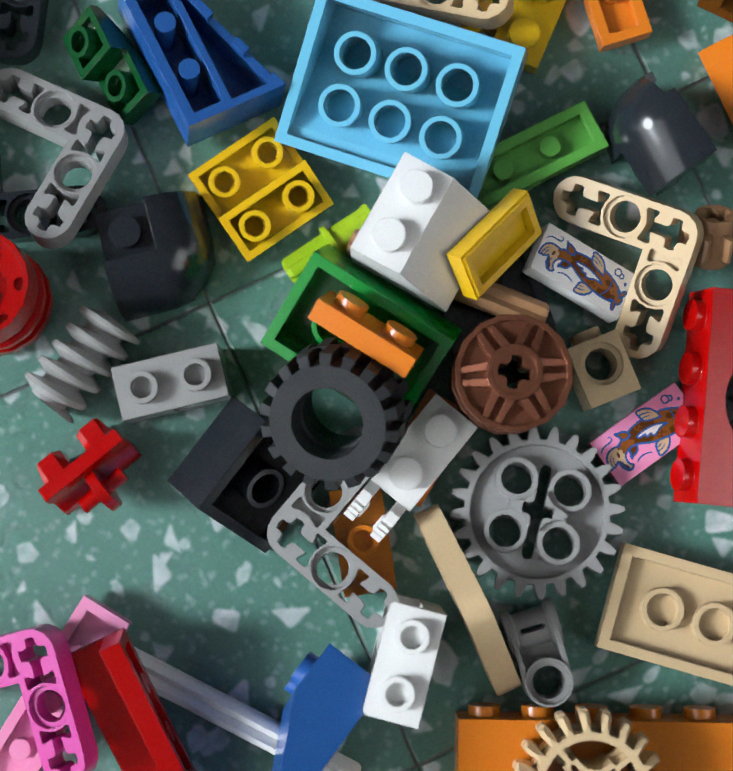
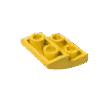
M272 117L187 175L247 262L334 204L306 160L301 158L294 147L274 141L279 125L275 117Z

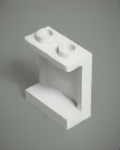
M397 593L399 602L393 601L390 603L389 608L386 605L384 607L382 617L386 614L387 617L384 626L379 627L368 669L371 678L363 712L367 716L418 729L447 615L439 604Z

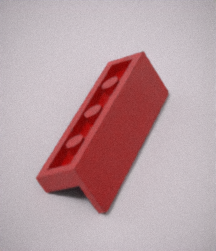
M125 628L119 629L71 652L82 694L121 771H196Z

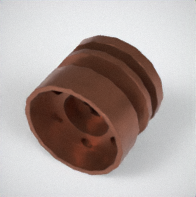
M502 314L480 323L464 339L450 367V393L458 411L479 429L494 435L519 434L548 422L564 406L573 384L572 359L563 339L547 323L525 314ZM511 360L517 362V371L525 374V380H520L514 384L512 389L506 387L507 378L503 375H498V369L506 367Z

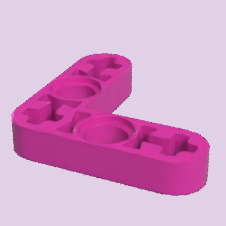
M39 624L0 635V655L4 660V671L0 676V688L19 683L43 770L93 771L97 766L99 758L98 747L70 647L64 633L54 625ZM45 645L47 656H36L33 646ZM54 672L55 677L43 683L41 682L40 675ZM48 690H54L62 696L65 702V713L62 718L53 716L48 711L45 705V696ZM69 725L71 732L56 735L55 731ZM63 751L69 754L75 753L77 763L65 761Z

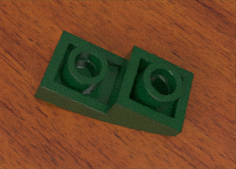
M89 5L62 39L81 79L98 82L111 110L120 115L124 124L134 125L163 92L147 64L125 34L98 6Z

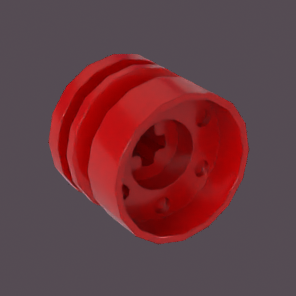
M0 234V356L18 353L37 341L49 324L54 300L51 282L41 266L13 242Z

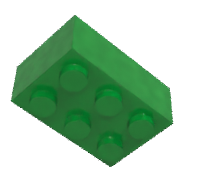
M327 244L314 251L260 343L290 361L315 342L318 346L326 338L337 337L310 320L308 316L317 300L330 290L337 294L340 290L347 291L363 300L369 306L367 313L386 324L388 320H392L411 330L417 336L415 343L425 348L415 366L405 377L409 389L403 396V399L412 400L413 408L463 329L391 283L352 263L351 257L332 245ZM337 337L338 344H342L344 340ZM393 373L396 380L403 378L397 373ZM334 390L335 392L339 393L340 395L354 403V401L344 393L338 390Z

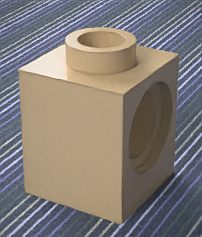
M596 326L569 337L572 347L567 350L572 359V386L583 412L642 389L617 329L601 334L599 327ZM589 353L602 354L608 360L610 371L605 380H596L587 373L585 360Z

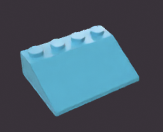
M315 0L274 141L387 178L391 177L404 152H407L455 178L478 200L526 63L527 49L373 0Z

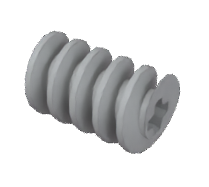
M82 306L79 311L87 325L82 327L68 322L65 326L73 339L72 343L54 339L51 343L60 357L55 360L40 355L38 358L46 374L42 377L27 371L24 375L32 388V392L49 408L70 423H74V419L67 406L78 410H85L87 407V402L80 392L81 389L94 394H98L101 390V386L94 374L112 377L111 368L113 367L107 358L112 357L121 361H126L128 358V354L121 344L122 340L137 345L141 343L137 337L101 308L97 311Z

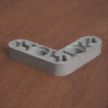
M16 68L1 69L0 118L63 147L25 212V224L37 244L47 249L62 248L75 238L127 149L128 134L120 115L113 110ZM17 88L20 89L24 100L11 96L6 102L2 97L4 92L13 94ZM26 101L32 104V106H31V111H30V109H29V107H28ZM62 105L71 109V115L68 120L60 125H50L43 121L46 111L53 106ZM107 128H110L113 138L103 137L96 146L93 133L103 134ZM94 150L99 162L91 156ZM74 168H85L92 173L90 182L80 189H71L63 184L65 175ZM56 194L64 200L61 206L56 198ZM58 212L62 221L61 226L50 225L45 231L41 223L43 217L53 219Z
M363 426L350 428L342 435L351 436L363 433ZM366 476L360 485L348 488L346 482L343 481L341 484V499L336 505L329 508L320 507L315 504L311 495L313 486L302 482L268 524L267 538L269 545L278 555L358 623L369 628L383 627L387 614L382 617L375 613L370 618H367L361 612L365 607V603L361 598L352 593L349 602H346L339 594L353 584L359 570L364 571L369 576L368 579L360 583L366 590L375 594L381 588L388 594L384 601L386 607L389 608L390 603L393 601L399 602L396 591L386 580L327 532L370 479ZM298 520H301L305 524L301 534L313 545L316 543L319 535L327 540L326 544L319 547L312 554L307 567L298 561L299 558L307 554L302 548L294 543H290L286 548L280 544L284 535L279 530V527L284 521L293 525ZM339 553L348 562V574L338 584H327L319 576L318 563L326 554Z

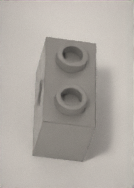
M217 343L111 368L122 421L132 424L227 402L234 396L224 352Z

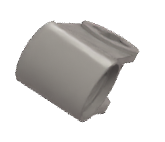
M550 597L544 598L539 606L511 614L506 609L498 611L503 635L510 656L514 660L525 694L536 704L544 707H557L565 703L572 694L574 681L564 648V637L552 599ZM542 623L540 627L520 632L523 628ZM543 666H553L559 673L560 681L558 687L549 694L536 693L533 688V676Z

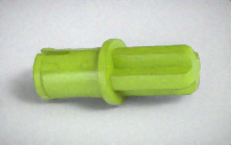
M363 204L358 210L330 228L320 227L318 229L320 232L318 236L283 258L281 262L283 269L291 281L296 283L313 252L327 244L346 254V248L351 235L356 229L362 228L371 212L369 207Z

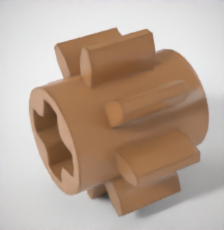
M721 205L700 206L694 214L702 222L704 237L694 266L705 270L723 269L731 262L733 255V210ZM682 220L677 243L689 240V234L682 230L684 222Z

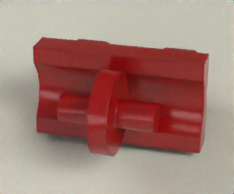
M93 418L79 430L76 436L86 449L76 460L72 462L65 453L58 450L51 452L37 463V469L45 484L38 489L45 502L55 504L66 515H70L79 506L88 513L101 502L111 511L117 510L122 505V501L115 490L129 480L124 470L142 456L135 445L117 430H111L99 419Z

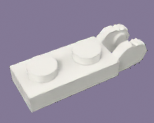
M435 394L408 427L407 433L388 463H385L381 471L370 479L369 483L343 514L353 521L356 517H360L368 508L371 498L380 488L396 500V503L373 526L370 536L377 542H380L406 509L409 512L412 510L478 427Z

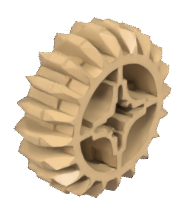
M578 706L575 711L576 723L570 724L568 717L562 710L554 714L555 721L559 726L555 731L551 732L542 721L537 723L535 728L543 738L542 742L538 745L527 738H524L521 742L522 748L532 756L531 761L521 758L515 759L512 766L515 771H547L551 762L556 758L563 771H573L571 769L572 765H575L580 771H620L627 764L629 771H650L660 763V758L655 751L642 752L647 746L649 738L642 731L629 736L632 722L624 716L616 720L611 726V712L605 708H600L596 713L593 723H591L588 709L585 706ZM583 741H600L608 743L615 748L607 755L602 751L593 758L584 759L576 756L568 747Z

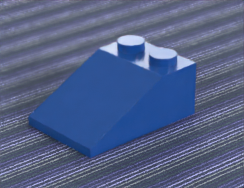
M330 643L320 657L310 651L292 674L291 680L284 688V690L291 694V697L283 709L272 771H322L364 713L363 706L371 674Z

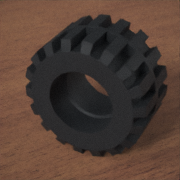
M337 337L326 338L318 346L315 342L282 367L278 374L269 382L265 390L269 395L261 402L260 414L269 418L261 425L263 437H272L274 441L268 450L274 459L282 455L287 461L283 469L291 476L296 470L303 473L304 478L302 482L310 486H314L318 480H324L325 489L337 490L343 481L346 482L348 488L360 485L366 476L372 479L381 471L385 463H388L407 433L410 422L406 421V419L412 412V400L403 399V396L409 389L406 379L396 380L392 370L345 341L342 344H338ZM330 388L338 390L351 398L362 415L363 433L346 436L327 429L315 415L312 405L313 390Z

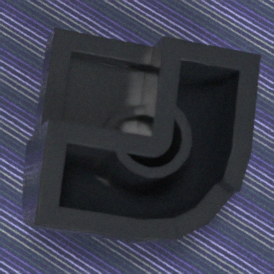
M653 72L637 79L621 94L605 124V139L609 145L607 153L611 163L613 164L622 157H625L634 175L644 186L650 196L653 194L658 196L673 187L685 174L703 164L717 149L675 87L665 93L654 83L657 80Z
M174 191L144 196L141 203L94 215L106 260L103 264L117 307L125 321L128 322L178 309L194 301V298L208 284L213 268L216 266L215 245L202 196L197 192Z

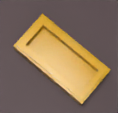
M513 188L446 254L464 297L478 300L542 234L528 191Z

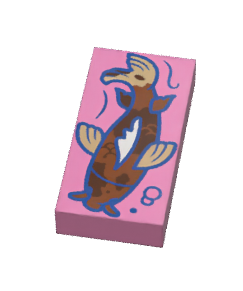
M675 382L666 386L587 443L590 449L593 447L597 449L595 456L601 465H611L612 468L608 474L615 484L624 485L680 444V437L675 433L674 420L678 408L683 405L684 394Z

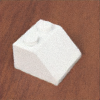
M404 152L350 247L351 262L446 313L460 288L446 254L490 211L455 178Z

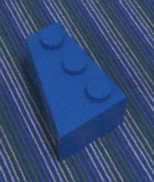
M118 0V12L141 57L163 92L161 96L187 147L281 105L286 84L274 72L272 74L268 72L249 53L250 48L238 36L234 38L213 17L214 12L202 0Z

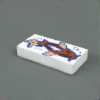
M548 223L541 228L542 234L536 239L522 272L607 323L617 320L623 308L634 273L553 224Z

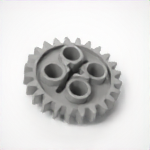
M537 427L529 430L527 440L521 441L518 434H508V445L504 447L494 437L489 438L488 446L491 452L489 457L475 450L471 454L475 465L478 467L477 471L461 468L459 471V476L469 484L468 489H452L451 494L457 500L464 502L463 508L450 511V518L464 521L465 527L456 531L454 536L456 540L469 539L471 546L463 553L467 560L477 556L482 560L475 575L481 577L490 570H493L497 573L494 581V589L499 590L507 580L513 581L514 597L516 598L522 596L527 585H533L536 599L543 600L546 593V585L552 584L559 597L565 596V580L568 578L579 588L585 587L587 584L582 570L587 568L593 573L601 574L604 569L596 558L597 554L605 556L615 555L616 550L605 539L607 536H619L623 534L624 530L610 522V517L625 511V506L612 504L609 501V497L621 489L620 484L605 485L602 480L611 470V465L606 464L595 468L591 462L597 453V449L593 447L581 455L576 451L579 442V436L576 434L569 439L566 445L559 443L557 427H553L547 440L540 439ZM547 466L550 469V477L543 498L542 510L549 512L550 518H543L539 522L535 534L532 557L525 559L522 556V551L530 524V515L522 512V506L530 507L536 497L540 470L542 467ZM519 467L529 475L530 488L524 493L513 494L503 486L501 474L508 468ZM563 479H570L576 482L582 491L580 504L576 506L561 504L554 494L556 482ZM507 518L517 525L519 538L514 545L509 547L500 546L491 539L489 527L494 520ZM558 530L565 533L569 538L571 550L566 558L554 559L545 553L542 545L546 532Z

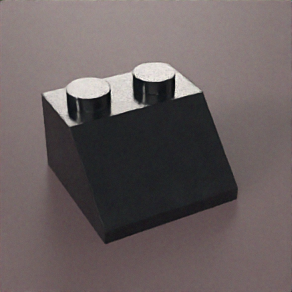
M232 396L168 479V482L197 509L266 553L271 547L267 538L268 524L276 512L302 483L304 474L296 470L291 476L283 469L287 461L282 455L274 459L268 450L274 442L273 438L263 437L261 425L266 420ZM318 480L317 483L313 486L312 492L315 490V488L318 486L321 480ZM284 521L280 525L279 530L283 532L289 523Z

